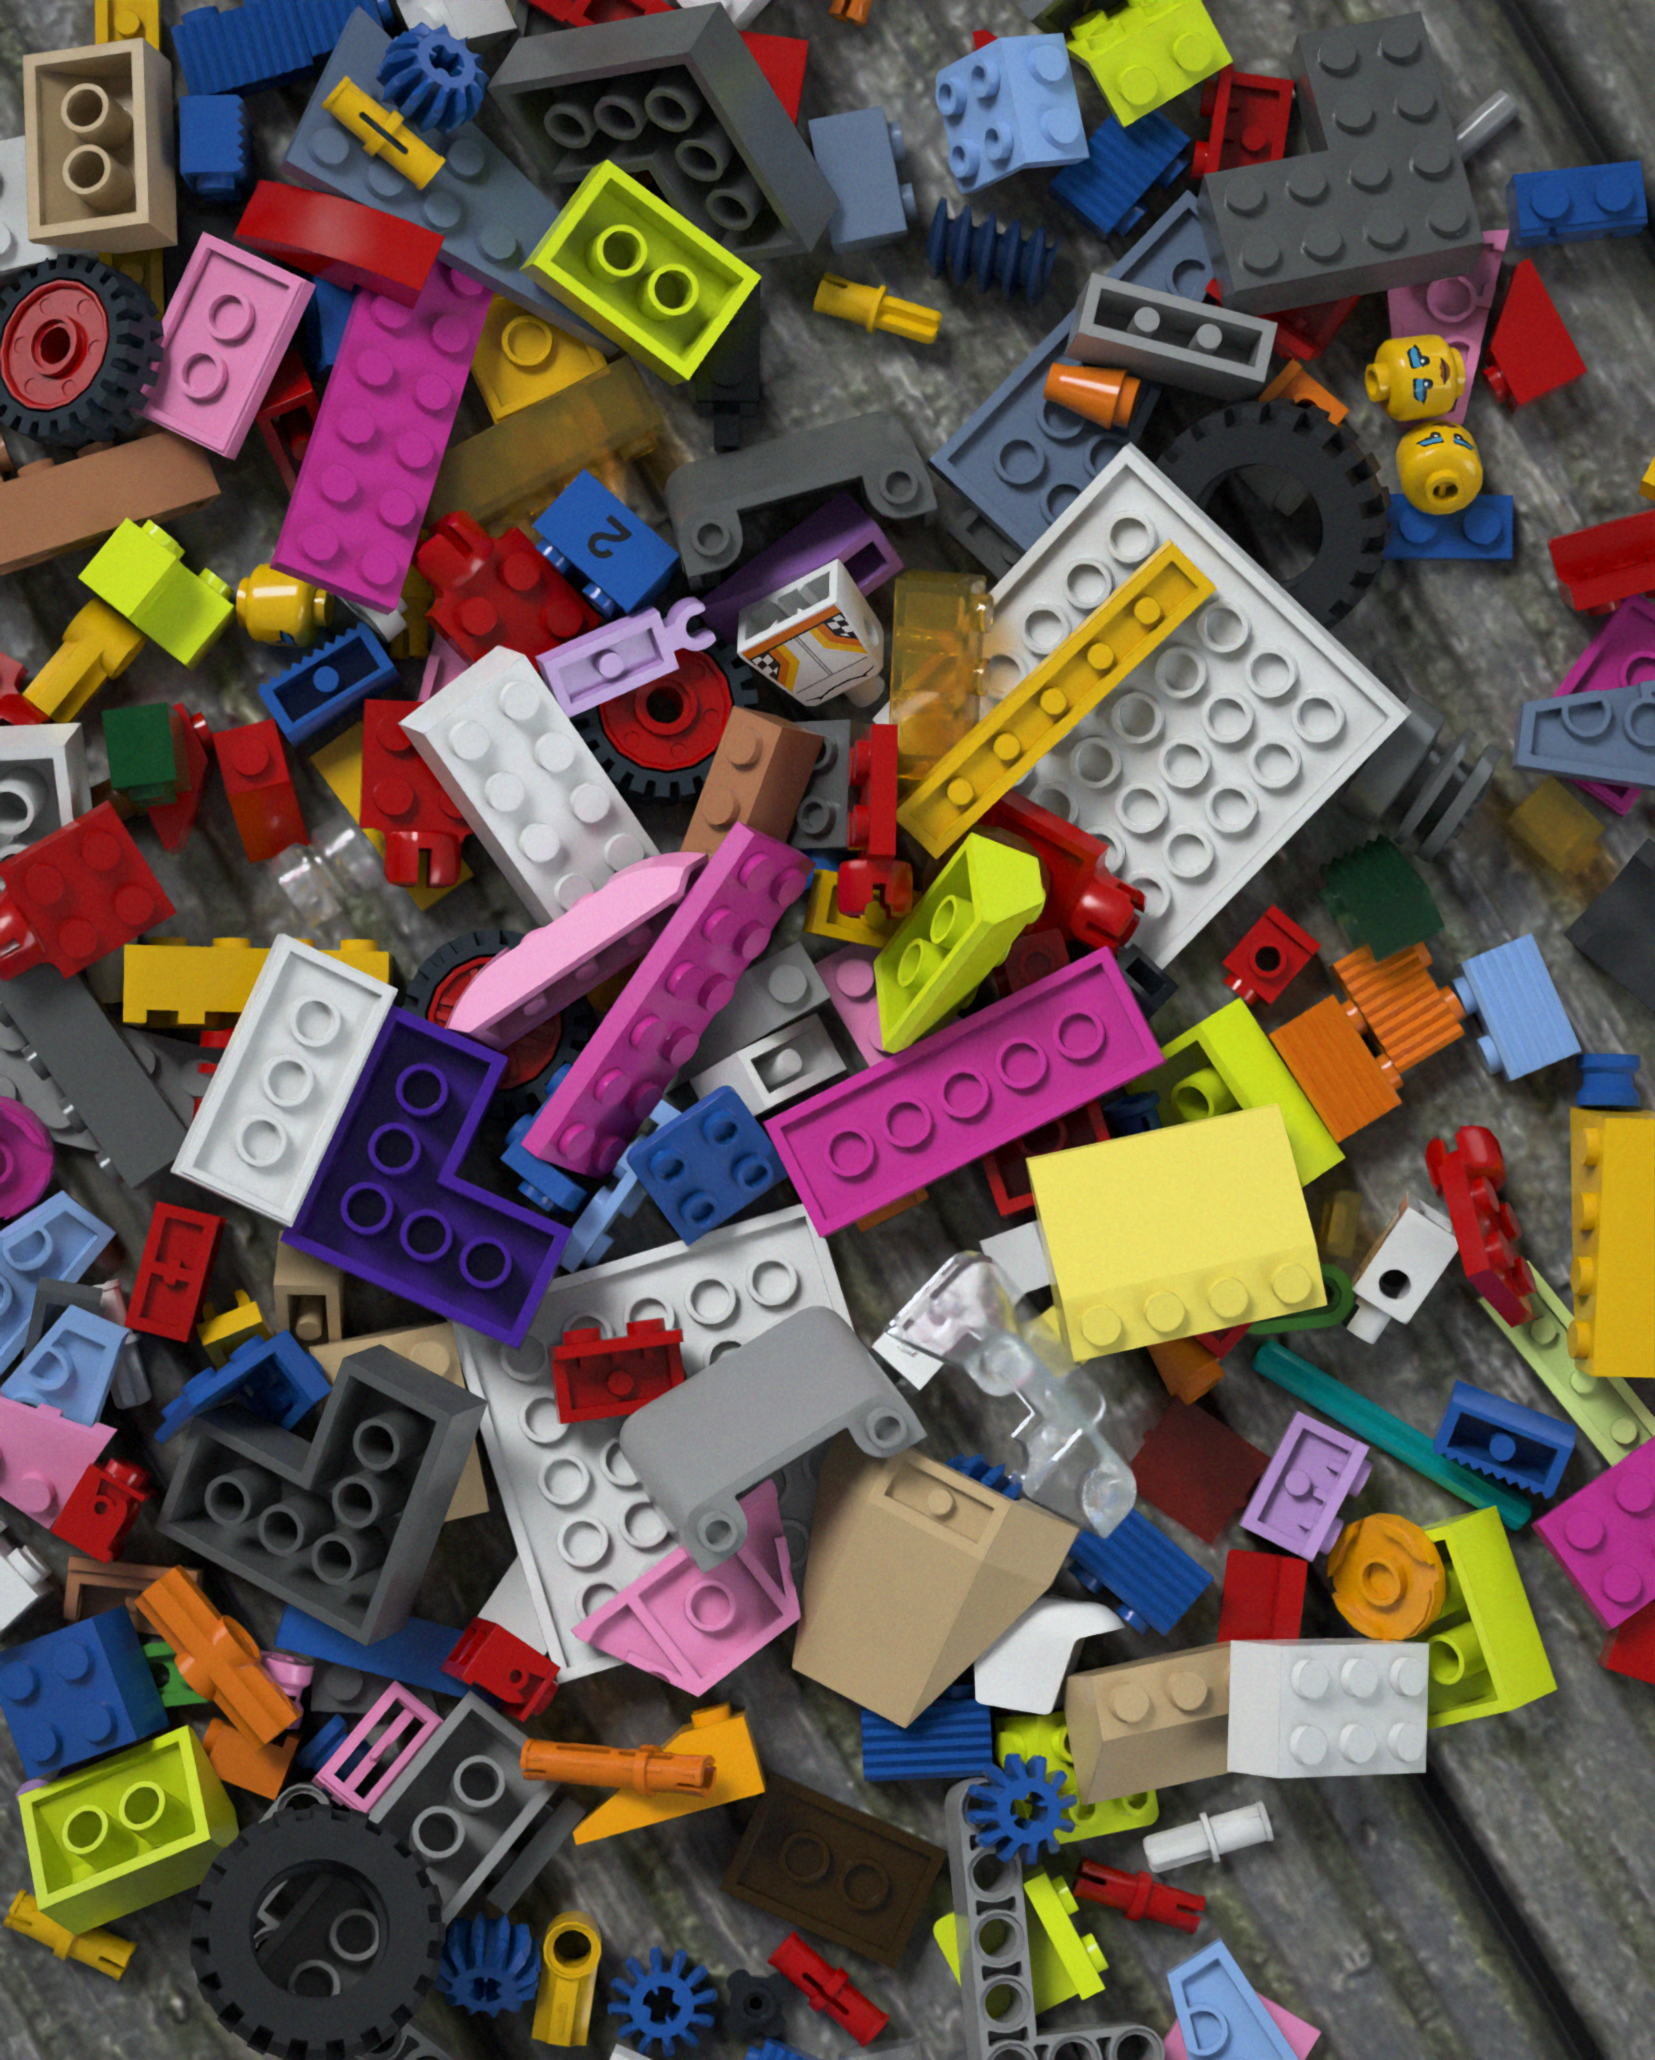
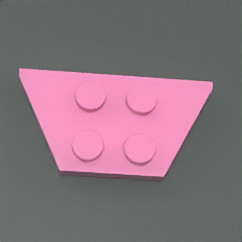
M769 1477L738 1500L745 1514L748 1529L747 1537L741 1549L731 1558L703 1574L679 1546L571 1629L572 1633L576 1638L697 1697L702 1695L801 1618L796 1587L793 1583L790 1568L791 1561L786 1536H784L779 1511L776 1484Z

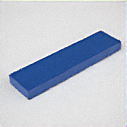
M285 1601L273 1643L276 1647L464 1698L469 1690H471L485 1703L493 1707H497L502 1700L494 1694L485 1693L473 1685H468L451 1678L439 1670V1667L464 1632L463 1630L409 1616L404 1630L374 1644L365 1646Z

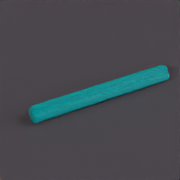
M1265 1340L1258 1348L1251 1362V1366L1255 1371L1477 1509L1497 1506L1502 1524L1509 1529L1519 1531L1529 1519L1534 1508L1531 1500L1489 1474L1484 1475L1481 1469L1472 1470L1469 1462L1460 1466L1457 1457L1448 1461L1445 1453L1436 1456L1433 1450L1434 1440L1277 1342Z

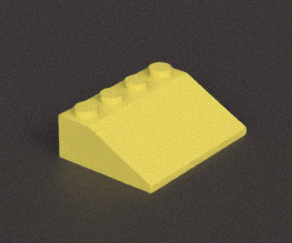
M1278 1103L1025 1158L1061 1342L1074 1362L1327 1305L1317 1246L1284 1119Z

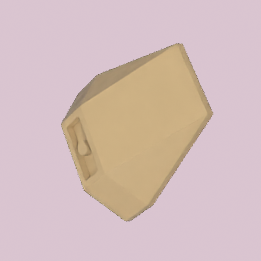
M844 1428L837 1433L821 1465L800 1606L801 1618L798 1620L792 1668L906 1729L1053 1584L1080 1527L1025 1498L1014 1501L912 1446L888 1458L869 1455L854 1442L847 1428Z

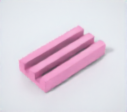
M395 1680L311 1782L320 1789L324 1787L333 1795L331 1798L340 1806L344 1804L350 1810L354 1808L369 1814L443 1724L444 1720ZM396 1700L404 1707V1710L343 1783L334 1774ZM414 1717L419 1719L424 1726L364 1799L361 1798L354 1790Z

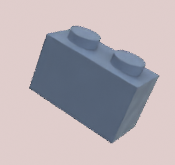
M883 105L808 120L815 160L840 201L828 222L835 255L909 241L907 223L918 221L919 219L912 183L899 185L895 161L907 158L900 121L887 123Z

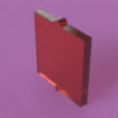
M1177 1395L1153 1431L1146 1430L1143 1433L1144 1444L1122 1473L1119 1480L1211 1545L1237 1507L1243 1508L1246 1506V1493L1271 1458L1194 1403L1185 1405Z

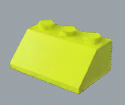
M970 833L913 908L911 915L907 916L884 949L873 961L883 1050L896 1053L938 1033L949 1025L960 1009H966L971 1005L977 994L978 987L993 967H998L1005 961L1015 938L1026 924L1034 923L1042 912L1046 894L1044 888H1042L1038 858L975 833Z
M1241 997L1162 1047L1161 1050L1168 1063L1123 1085L1129 1095L1148 1090L1158 1091L1161 1101L1156 1107L1164 1128L1278 1103L1284 1119L1301 1188L1345 1158Z
M1497 1506L1461 1514L1420 1527L1438 1550L1445 1568L1447 1590L1440 1616L1426 1631L1404 1639L1406 1641L1429 1643L1427 1730L1511 1711L1557 1690Z
M189 1725L18 1796L38 1911L74 1935L81 1934L201 1884L212 1862L221 1850L232 1843L239 1834L235 1808L194 1729Z

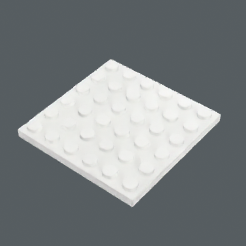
M1130 442L1122 448L872 720L876 724H898V745L928 773L1170 538L1215 584L1217 589L1010 788L1110 846L1105 857V866L1111 874L1140 889L1147 897L1144 913L1134 908V912L1141 917L1140 923L1130 940L1123 947L1118 946L1116 955L1120 957L1134 943L1163 970L1412 711Z
M803 1203L710 1231L688 1247L683 1240L553 1279L520 1352L452 1321L460 1365L467 1389L488 1401L479 1428L549 1658L561 1667L555 1676L558 1684L627 1663L576 1638L571 1629L669 1555L679 1545L668 1533L623 1456L619 1444L620 1430L625 1420L632 1414L558 1424L547 1347L562 1345V1332L601 1327L602 1339L627 1335L626 1323L664 1318L666 1329L677 1328L683 1331L684 1342H680V1349L686 1381L793 1314L810 1306H825L836 1311L854 1331L826 1238H819ZM837 1433L735 1496L737 1501L769 1477L776 1484L779 1511L784 1536H786L791 1561L790 1568L793 1583L796 1587L799 1607L802 1600L821 1465Z

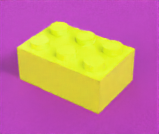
M608 159L591 169L519 270L671 386L690 379L762 277Z

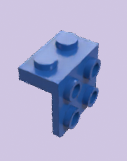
M570 1063L564 1064L552 1076L544 1090V1093L549 1097L534 1116H531L529 1113L525 1114L511 1128L504 1141V1144L509 1148L500 1158L525 1178L518 1189L547 1212L550 1210L560 1218L567 1210L581 1216L595 1194L560 1166L535 1157L521 1145V1142L572 1068Z
M729 1085L717 1088L634 1146L628 1152L626 1158L635 1175L687 1247L789 1176L776 1148L738 1093Z
M287 1329L267 1342L258 1334L236 1349L229 1356L231 1362L215 1372L212 1367H209L185 1384L180 1390L182 1395L161 1411L166 1421L154 1434V1437L161 1446L191 1427L195 1415L219 1407L233 1397H236L243 1407L294 1433L325 1400L332 1388L327 1383L325 1372L318 1360L311 1354L304 1352Z

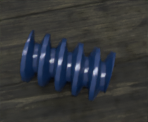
M940 197L923 259H928L929 277L933 280H937L948 265L952 266L953 283L957 287H962L973 272L977 273L978 292L984 295L990 290L997 279L1001 280L1002 298L1008 302L1013 299L1021 287H1025L1027 307L1034 309L1046 293L1062 234L1054 245L1048 248L1046 247L1045 227L1038 225L1027 241L1022 240L1020 220L1015 218L1002 234L997 233L996 213L991 211L988 212L977 227L973 225L971 205L967 204L962 207L954 219L948 218L947 198Z

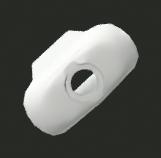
M1051 1594L1041 1595L974 1661L975 1698L978 1703L983 1705L1047 1715L1054 1708H1059L1063 1705L1060 1692L1065 1675L1075 1673L1086 1637L1122 1629L1125 1626L1120 1618L1105 1605Z

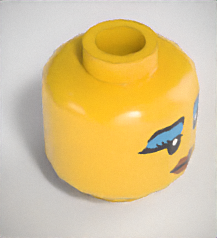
M1424 334L1388 339L1378 348L1374 363L1368 364L1366 367V391L1372 402H1379L1383 412L1391 420L1408 421L1443 416L1453 407L1455 399L1460 398L1464 392L1465 368L1462 357L1456 348L1449 347L1448 343L1439 335Z
M1447 420L1426 421L1413 427L1402 437L1396 450V469L1401 490L1407 501L1420 512L1432 515L1451 514L1465 508L1476 498L1483 482V468L1475 441L1469 431L1461 425Z
M271 563L259 564L255 567L250 577L242 578L239 583L236 598L238 625L241 628H247L250 637L260 645L306 647L314 643L321 626L329 627L332 623L334 594L270 568Z

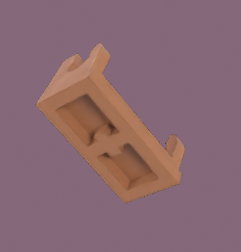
M75 1554L69 1556L63 1620H67V1625H72L126 1604L136 1632L160 1635L133 1601L177 1565L119 1559L105 1564L91 1555ZM182 1566L202 1590L204 1568Z

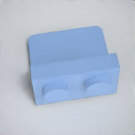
M1064 33L1001 37L941 69L937 73L935 100L939 111L942 113L949 146V166L955 175L957 188L962 194L976 193L1022 169L1071 165L1089 158Z

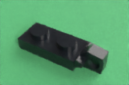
M761 278L696 369V404H699V417L714 418V451L740 449V418H756V405H759Z

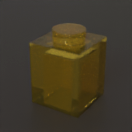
M1551 775L1544 779L1499 825L1553 879L1560 876L1566 869L1577 876L1601 852L1602 848L1594 840L1606 829Z

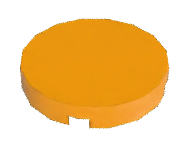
M1376 1513L1346 1525L1329 1552L1326 1562L1327 1578L1333 1576V1584L1337 1591L1331 1595L1338 1611L1355 1630L1372 1640L1402 1641L1426 1631L1440 1616L1447 1594L1445 1568L1435 1544L1419 1526L1400 1515Z

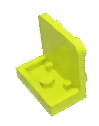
M1125 0L1106 13L1103 9H1097L1083 15L1071 24L1070 30L1072 33L1065 37L1068 56L1088 68L1115 120L1122 127L1128 126L1233 62L1201 0Z
M1064 1710L1051 1712L1047 1715L1016 1713L994 1718L996 1730L995 1754L1003 1772L1006 1754L1017 1753L1020 1754L1025 1765L1033 1755H1039L1047 1759L1046 1774L1057 1769L1064 1771L1067 1775L1065 1784L1056 1794L1068 1793L1076 1796L1077 1804L1072 1808L1061 1809L1060 1815L1061 1818L1074 1822L1075 1829L1071 1833L1055 1829L1053 1835L1059 1841V1844L1151 1825L1157 1820L1159 1810L1156 1790L1088 1805L1080 1804ZM1014 1799L1016 1814L1019 1817L1029 1818L1032 1805L1025 1803L1024 1800Z
M1043 1865L1022 1875L1036 2016L1078 1993L1081 1999L1084 2000L1104 1990V1984L1098 1973L1109 1968L1092 1933L1082 1938L1079 1937L1069 1915L1080 1909L1063 1876L1060 1875L1050 1880ZM953 1911L935 1922L933 1933L961 1987ZM998 1919L988 1921L980 1931L979 1943L985 1953L997 1950L1004 1940L1005 1931ZM1005 1984L993 1987L986 1996L985 2008L991 2018L1001 2016L1010 2005L1011 1996Z

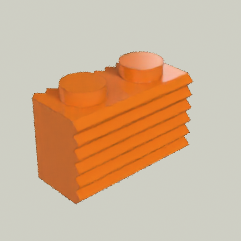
M1399 925L1328 968L1347 999L1353 1002L1369 1028L1368 1033L1380 1053H1384L1398 1074H1401L1465 1035L1459 1022L1467 1018V1015L1451 988L1446 985L1438 990L1436 984L1431 979L1430 974L1425 968L1433 964V959L1418 934L1413 930L1404 935Z
M1332 994L1266 1037L1337 1144L1401 1104L1402 1101L1397 1095L1396 1090L1404 1086V1083L1388 1057L1383 1053L1374 1058L1361 1037L1369 1032V1028L1353 1002L1348 999L1340 1004L1334 994Z

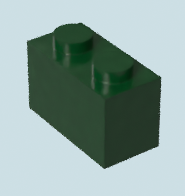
M167 702L102 711L113 790L130 799L131 803H138V808H153L176 804V793L192 791L182 715Z

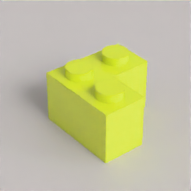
M126 517L78 578L93 593L102 598L193 672L236 619V608L228 601L235 591L206 567L199 576H196L180 562V558L184 555L185 551L178 545V542L148 519L143 527L140 528Z

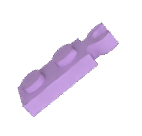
M695 597L683 598L670 608L667 617L664 619L661 618L659 611L650 605L536 656L535 658L545 685L567 717L570 718L679 669L674 651L683 647L691 651H700L708 648L716 640L714 633L706 627L700 628L693 633L686 632L687 621L692 616L705 611L704 604Z

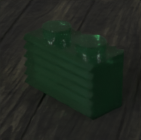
M1378 834L1376 841L1367 839L1364 847L1356 845L1353 853L1344 851L1341 859L1333 857L1330 864L1321 863L1319 873L1326 888L1318 891L1317 895L1325 913L1334 926L1339 924L1352 950L1356 951L1364 947L1376 964L1445 930V925L1428 885L1386 835Z

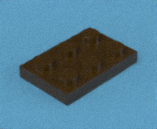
M772 1770L766 1782L765 1792L761 1793L719 1890L896 1969L948 1853V1849Z

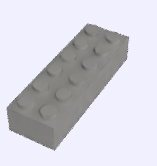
M469 1690L374 1807L368 1818L384 1828L389 1824L403 1835L401 1840L412 1852L418 1850L428 1865L426 1872L432 1884L438 1885L443 1902L440 1906L442 1923H446V1927L562 1783L556 1781H529L522 1777L525 1769H520V1756L524 1743L529 1738L471 1690ZM321 1873L258 1950L257 1956L267 1974L282 1988L294 1994L313 1998L339 1994L358 1983L366 1975L374 1962L379 1944V1927L376 1914L367 1897L351 1882L336 1875Z

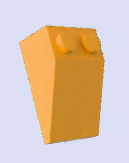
M729 1700L697 1708L692 1711V1722L684 1724L660 1746L664 1752L686 1755H712L714 1757L715 1763L713 1766L717 1767L715 1788L710 1797L702 1798L668 1792H657L655 1797H641L634 1790L615 1787L586 1813L576 1825L573 1831L576 1845L765 1792L766 1779L746 1707L732 1711Z

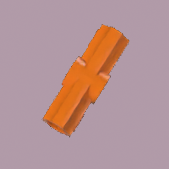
M180 1564L159 1578L133 1601L177 1654L174 1658L175 1664L189 1686L202 1698L208 1701L214 1700L256 1752L265 1747L303 1715L296 1707V1704L284 1692L283 1688L260 1663L262 1655L251 1635L234 1618L228 1615L222 1616Z

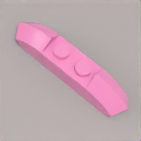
M698 852L661 854L638 861L618 871L609 878L605 887L598 892L589 893L581 897L573 904L570 911L548 926L533 930L524 936L520 945L512 950L507 946L494 956L465 988L449 1016L445 1029L491 1050L502 1051L650 951L708 865V854Z

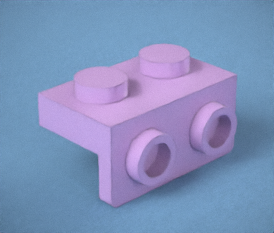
M1295 1411L1238 1525L1311 1562L1318 1551L1328 1555L1344 1524V1520L1336 1517V1514L1346 1494L1356 1498L1372 1469L1373 1463L1364 1459L1369 1446L1299 1411Z

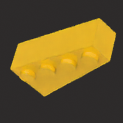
M149 937V945L124 944L123 1023L136 1028L227 1029L236 1027L271 948H251V939L213 938L212 947L187 946V938ZM296 939L315 949V940ZM344 939L340 940V950H318L393 987L394 955L390 952H380L378 940Z
M1570 1107L1573 1251L1570 1282L1573 1292L1574 1320L1570 1322L1568 1328V1353L1571 1359H1575V1368L1590 1376L1655 1378V1112L1634 1108Z

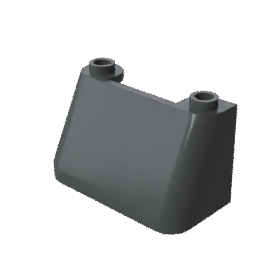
M884 411L870 412L689 462L676 468L669 476L664 489L665 502L691 596L709 592L721 584L722 569L730 566L739 556L740 551L744 549L740 517L858 485L865 512L868 515L880 513L882 516L894 519L901 526L905 537L936 529L938 505L932 483L905 423L894 414Z

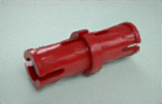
M1085 1856L1081 1858L1075 1875L1097 1881L1100 1884L1078 1878V1881L1073 1880L1071 1886L1073 1897H1081L1124 1911L1123 1917L1134 1922H1138L1140 1917L1185 1931L1186 1934L1192 1936L1195 1934L1201 1917L1179 1911L1176 1907L1197 1914L1198 1911L1203 1912L1205 1906L1204 1895L1192 1894L1152 1881V1874L1142 1870H1138L1134 1875L1092 1861Z
M792 1931L771 1954L767 1963L771 1966L773 1965L810 1998L807 2005L814 2012L817 2013L822 2009L859 2042V2046L864 2048L884 2027L890 2016L887 2013H883L847 1981L850 1974L843 1967L839 1966L834 1969L798 1936V1933Z

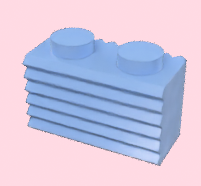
M1532 933L1455 965L1460 977L1452 980L1451 986L1466 1015L1475 1013L1485 1036L1476 1039V1044L1490 1075L1500 1071L1506 1083L1582 1051Z

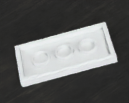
M277 934L170 1173L285 1227H292L398 989L286 934Z

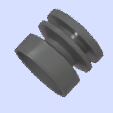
M1411 692L1403 704L1412 713L1360 765L1337 804L1370 826L1378 822L1394 806L1403 812V815L1395 831L1393 841L1399 845L1404 844L1420 823L1429 830L1414 855L1429 863L1438 851L1458 838L1491 788L1495 766L1501 758L1503 751L1489 743L1474 763L1470 765L1462 758L1473 742L1476 733L1467 729L1447 749L1436 741L1444 726L1447 714L1414 692Z

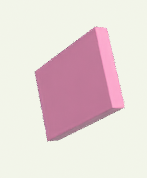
M203 232L161 321L164 336L152 341L164 348L163 361L150 362L149 368L159 373L156 386L143 385L140 392L149 398L143 410L130 407L128 410L227 458L235 460L316 285Z

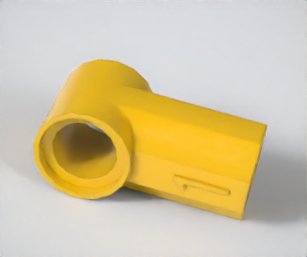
M96 596L81 609L69 624L62 637L63 645L22 695L58 724L73 723L108 679L115 680L128 668L144 647L148 636L102 598Z
M578 1910L566 1911L557 1915L548 1925L543 1945L544 1952L531 2034L533 2039L544 2041L547 2044L567 2047L587 2045L598 1964L602 1950V1931L597 1921L587 1913ZM576 1930L588 1937L591 1949L583 1957L570 1959L558 1952L555 1946L556 1938L563 1932Z

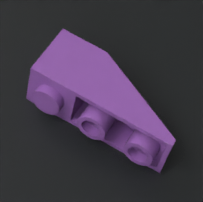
M843 490L699 600L705 607V611L699 615L709 629L711 626L715 627L723 633L722 639L728 645L734 643L737 647L739 610L836 559H839L845 566L864 597L905 566L877 523Z

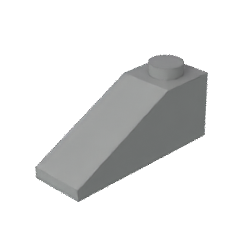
M800 941L743 972L735 984L731 1000L723 1009L716 1012L700 1036L694 1055L679 1067L665 1088V1094L685 1084L690 1079L735 1052L770 1036L831 1001L829 991Z

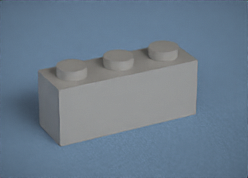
M1091 273L1077 299L1064 357L1105 368L1128 369V374L1237 403L1238 401L1253 399L1265 383L1278 323Z

